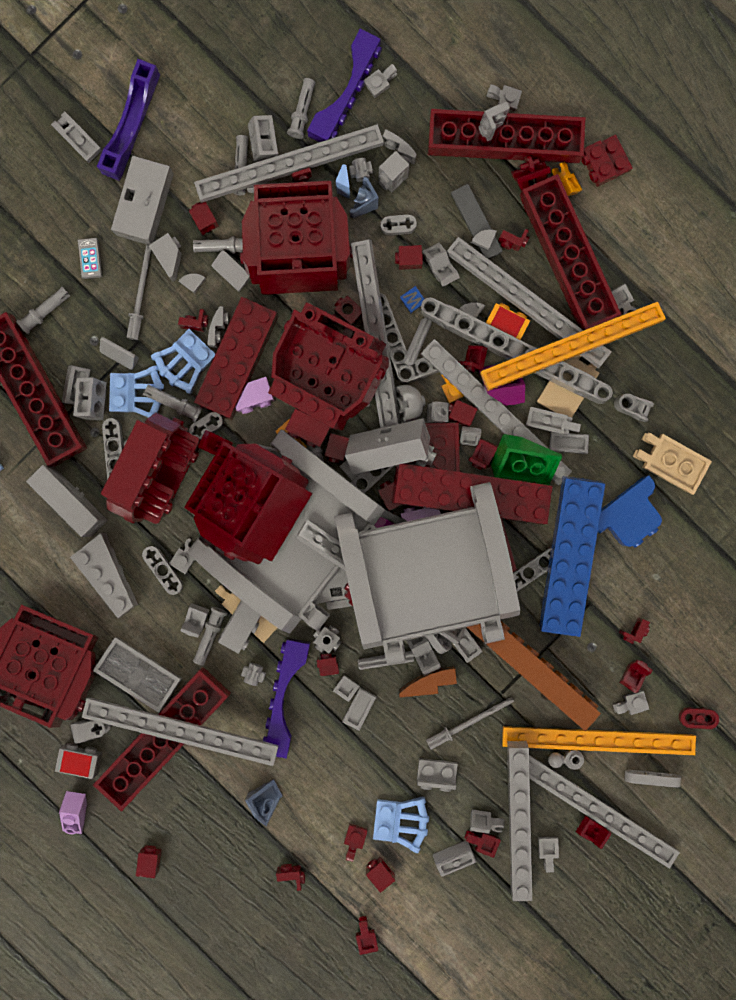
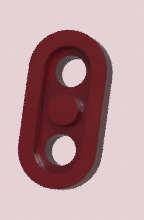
M687 707L680 711L679 721L687 728L713 729L719 724V716L711 709ZM687 714L691 715L689 720H686ZM709 715L710 719L705 721V716Z

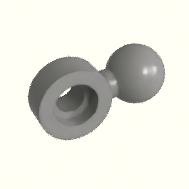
M567 750L563 756L557 752L550 754L548 762L553 768H559L565 764L570 769L576 770L583 765L584 757L578 750ZM577 757V761L573 763L572 759Z

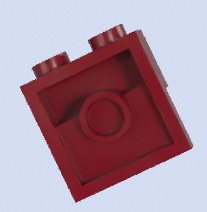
M616 134L584 148V156L581 162L584 166H587L590 180L597 187L633 169Z

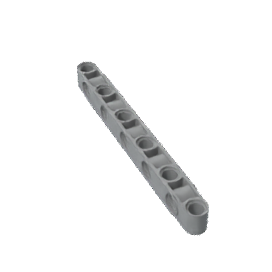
M426 298L421 304V314L423 317H428V319L440 327L478 346H484L488 348L487 350L507 360L537 349L434 298ZM426 305H433L435 310L427 312L424 307ZM467 322L469 327L462 329L459 327V323ZM499 338L503 341V345L496 346L493 340ZM563 361L535 372V374L598 404L605 403L613 394L612 388L608 384ZM563 373L571 374L572 380L566 381L563 378ZM598 390H604L606 398H600Z

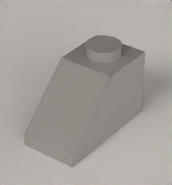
M167 233L150 244L149 247L169 278L174 282L177 278L182 255L178 249L181 245L176 237L171 238Z

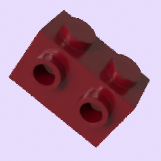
M295 408L285 430L288 431L287 434L295 439L301 437L306 440L305 443L315 448L316 446H321L330 427Z

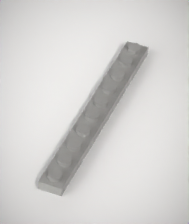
M377 124L194 182L202 203L253 187L254 185L291 175L293 172L313 168L383 146L384 141Z
M458 237L447 250L448 256L561 340L583 331ZM602 345L580 355L599 369L611 354V351Z
M368 239L351 243L365 332L386 343L382 355L389 358V367L375 392L380 428L401 423L372 240Z
M435 339L420 353L503 434L523 437L546 447L501 402L487 394L485 387ZM560 461L552 480L557 485H560L562 477L568 476L572 471Z
M306 520L296 538L345 570L340 542ZM466 627L439 634L457 644L460 642Z
M90 697L86 699L82 718L270 766L274 765L279 746Z
M529 755V777L532 781L670 869L680 853L677 849Z

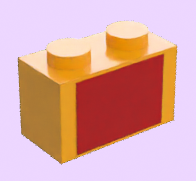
M496 303L486 321L487 324L521 340L530 322L525 314L521 312L515 313L510 310L509 306L503 303Z

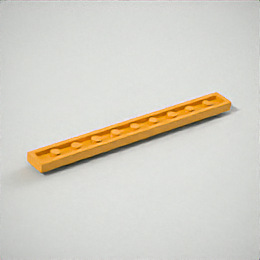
M655 302L485 369L480 374L489 391L663 322L666 317L659 303Z
M503 726L502 731L503 747H507V741H527L529 748L695 755L696 736L694 734L604 730L584 731L582 729Z

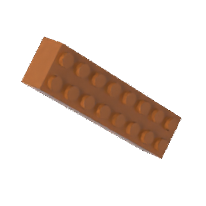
M501 621L505 640L487 643L486 645L586 731L601 714L596 710L599 706L586 695L582 697L584 693L574 684L570 683L568 685L567 682L569 680L558 670L553 672L554 667L543 657L539 660L537 657L540 654L529 645L523 646L522 644L525 641L514 632L510 634L508 632L510 628ZM480 624L467 627L484 642Z

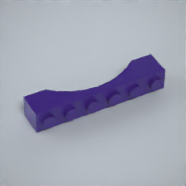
M361 28L359 29L351 45L353 70L348 86L332 105L315 114L307 130L309 138L320 143L338 136L337 130L340 125H344L347 118L346 112L354 106L356 101L354 97L357 91L361 92L365 83L363 81L365 76H369L372 71L373 60L375 58L378 59L382 51L380 38Z
M137 59L131 75L129 92L122 117L111 140L103 149L97 168L103 175L119 181L122 178L160 77V73L154 64Z
M288 638L286 642L282 643L281 653L284 654L283 661H279L277 672L280 673L279 680L275 679L273 691H276L275 699L271 698L269 710H272L271 718H267L265 729H269L268 735L263 737L264 742L279 745L276 757L287 759L292 735L287 728L284 718V694L293 675L306 664L310 642Z

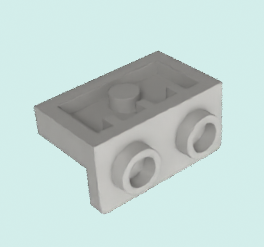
M507 101L484 111L479 131L482 137H486L487 141L492 139L496 128L503 125L510 109Z
M419 758L417 785L425 790H431L432 787L440 788L444 792H451V789L456 790L457 762Z

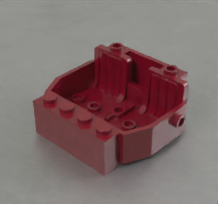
M332 181L254 185V201H250L242 219L243 252H240L241 264L245 265V270L251 279V283L260 284L262 295L338 291L337 280L347 278L350 258H353L351 246H349L347 214L338 198L332 197ZM298 238L299 241L294 242L293 239Z
M306 302L302 312L294 309L290 320L284 325V332L273 352L272 378H274V381L268 393L333 429L343 430L349 418H353L370 404L389 367V358L382 355L386 343ZM324 316L345 326L343 333L341 334L322 324ZM360 338L364 339V343L362 345L358 344V340ZM336 357V363L332 364V358ZM312 379H315V384L312 386L310 382ZM328 388L332 390L330 394H327Z
M156 412L147 418L145 423L139 420L136 421L100 494L107 498V510L133 524L135 522H142L144 519L158 524L162 517L170 514L174 506L171 503L191 463H195L199 456L197 452L199 448L197 446L200 439L188 433V428L183 426V421L175 417L173 420H170Z
M223 441L184 508L195 515L193 519L200 535L221 549L226 557L232 560L237 558L242 561H251L255 564H260L264 558L272 562L313 494L305 489L309 480L302 476L299 469L291 465L293 461L284 455L280 458L255 443L237 444L236 447H233Z
M21 605L15 618H11L0 627V690L6 691L4 696L0 695V707L49 728L60 727L63 720H73L79 712L83 711L86 702L85 698L95 678L93 670L96 667V653L92 651L99 637ZM39 640L40 645L36 648L34 642ZM54 648L58 649V653L56 655L52 654V650ZM34 671L36 673V677L34 679H31L30 673ZM11 696L15 698L13 703L9 702ZM27 703L44 708L45 711L43 715L23 708L24 704Z

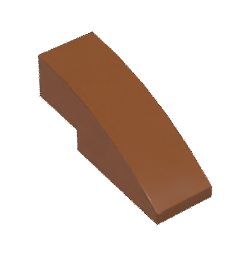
M455 667L440 668L426 676L421 675L399 690V697L438 694V686L457 684Z

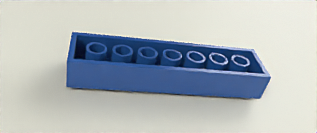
M568 476L562 477L539 623L542 632L581 636L605 490V483L602 481Z

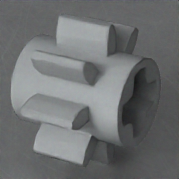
M366 158L353 160V166H349L351 178H356L357 182H363L364 176L370 179L369 174L373 173L371 161L366 162Z
M429 445L428 457L417 460L416 465L425 467V465L431 466L436 456V453L432 452L434 447Z
M250 663L249 667L244 666L241 676L245 677V683L257 686L258 682H263L266 673L262 672L263 666Z

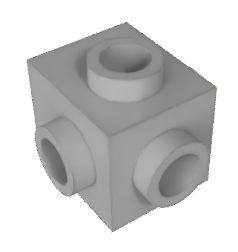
M325 624L323 628L320 627L313 635L315 637L313 642L316 644L315 648L322 653H325V651L330 653L331 650L335 652L341 644V641H339L341 635L338 634L340 631L332 625L327 626ZM329 637L330 643L326 644L323 638Z

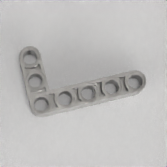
M380 293L381 300L384 302L382 306L383 316L391 320L390 324L385 325L387 337L389 335L397 337L395 343L388 342L391 364L398 381L402 384H409L438 373L439 371L424 357L416 360L412 366L405 364L404 359L402 361L394 359L393 355L397 352L402 353L405 358L407 350L386 296ZM424 363L428 366L429 370L423 373L418 369V366ZM408 370L411 373V377L403 379L400 376L401 371Z

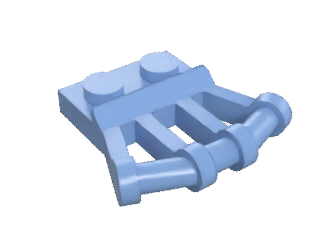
M188 329L171 347L152 354L151 358L156 362L160 371L159 374L162 377H166L172 387L176 386L186 390V393L191 395L200 373L213 361L216 354ZM177 351L179 354L165 366L162 357ZM184 358L188 363L177 375H173L170 371ZM192 367H194L195 371L190 383L181 381V379L192 369Z
M152 366L135 374L110 373L109 411L136 412L148 418L155 412L158 413L161 403L148 397H136V389H146L148 385L136 384L137 379L151 375L154 383L149 385L161 391L164 389V384H162L158 374V367ZM136 403H153L150 412L136 407Z
M418 797L404 802L377 799L373 840L398 842L411 851L419 853L420 845L428 834L426 826L429 822V816L425 808V797ZM417 806L419 814L401 812V809ZM400 819L419 821V827L401 826ZM399 832L417 834L412 843L399 836Z

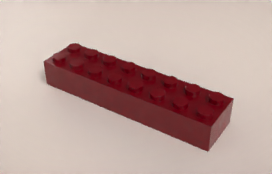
M431 109L428 155L524 161L525 157L530 155L532 160L538 158L539 161L580 163L584 156L586 117L508 113L503 125L496 128L492 139L487 141L486 137H482L479 131L480 121L484 112Z
M556 174L523 189L519 197L578 327L584 331L620 317L622 314L559 175Z
M4 312L0 315V382L47 466L56 467L88 448L20 326L17 324L15 317L8 312Z
M399 464L396 465L391 503L450 512L474 507L470 486L490 482L500 519L547 525L553 486Z
M202 667L158 715L202 725L227 699L231 692ZM141 733L93 786L122 812L184 743Z

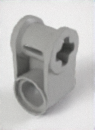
M632 394L620 395L614 401V407L617 411L642 422L648 421L647 416L651 407L654 406L653 402ZM623 398L627 399L628 401L627 408L623 407L622 405Z
M81 720L70 724L75 744L99 738L107 733L111 727L109 724L93 720Z

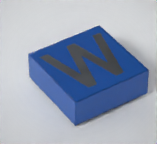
M415 286L403 294L400 299L411 314L421 307L424 297Z

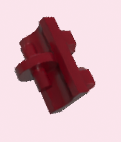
M528 155L525 157V163L520 164V169L512 171L511 174L522 191L530 186L529 180L535 178V182L538 183L547 179V174L551 173V170L544 161L539 162L538 158L532 160L531 156Z

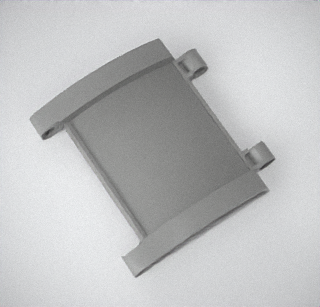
M281 429L270 445L293 461L291 465L298 468L300 474L309 480L305 489L313 494L273 561L271 562L264 558L260 564H255L251 561H242L237 558L232 560L226 557L221 549L214 547L201 536L197 538L187 552L222 585L280 630L291 633L302 619L310 627L318 631L330 614L317 605L315 601L340 570V567L296 538L304 522L308 520L339 541L334 516L354 512L358 532L377 528L374 525L385 512V509Z
M490 482L470 486L474 507L358 532L354 512L334 516L363 649L383 645L387 665L407 661L403 645L405 640L480 624L485 644L505 640L500 619L520 615L519 600L507 543Z

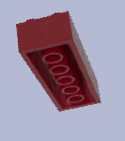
M241 297L194 403L233 420L236 413L235 407L247 383L252 378L278 320L277 312Z

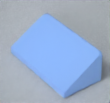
M343 164L336 179L337 194L350 199L347 167Z

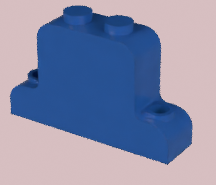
M649 475L643 476L601 508L598 533L608 528L620 545L633 546L635 548L643 543L642 539L645 536H651L659 530L657 527L661 525L662 518L648 500V497L654 493L655 483Z

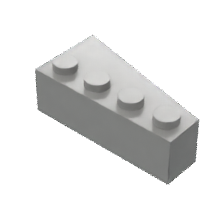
M100 533L70 558L116 617L120 618L137 606L138 603L123 574L124 571L118 563L115 551L110 545L107 533Z

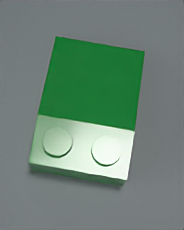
M503 434L491 462V467L495 478L550 485L562 459V454L523 437Z

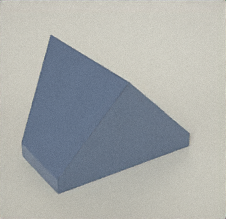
M365 176L362 188H359L357 197L354 200L355 205L350 210V217L353 219L378 209V195L369 179Z
M271 780L249 792L245 801L254 818L267 826L283 795L275 781Z

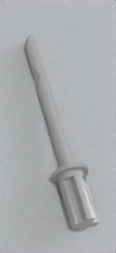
M146 245L134 313L128 314L130 320L126 338L131 340H138L141 320L144 319L139 314L151 254L149 245Z
M510 697L449 731L444 727L442 732L426 740L429 748L433 749L446 741H453L452 735L513 703V698Z

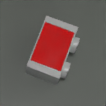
M67 743L59 749L55 772L94 779L98 775L102 752L97 751V748L94 747L80 748L75 743Z

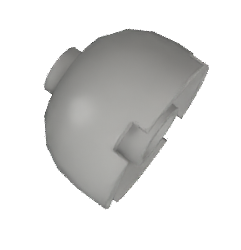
M410 385L395 387L400 423L418 419L422 414L423 407H425L424 396H421V393Z

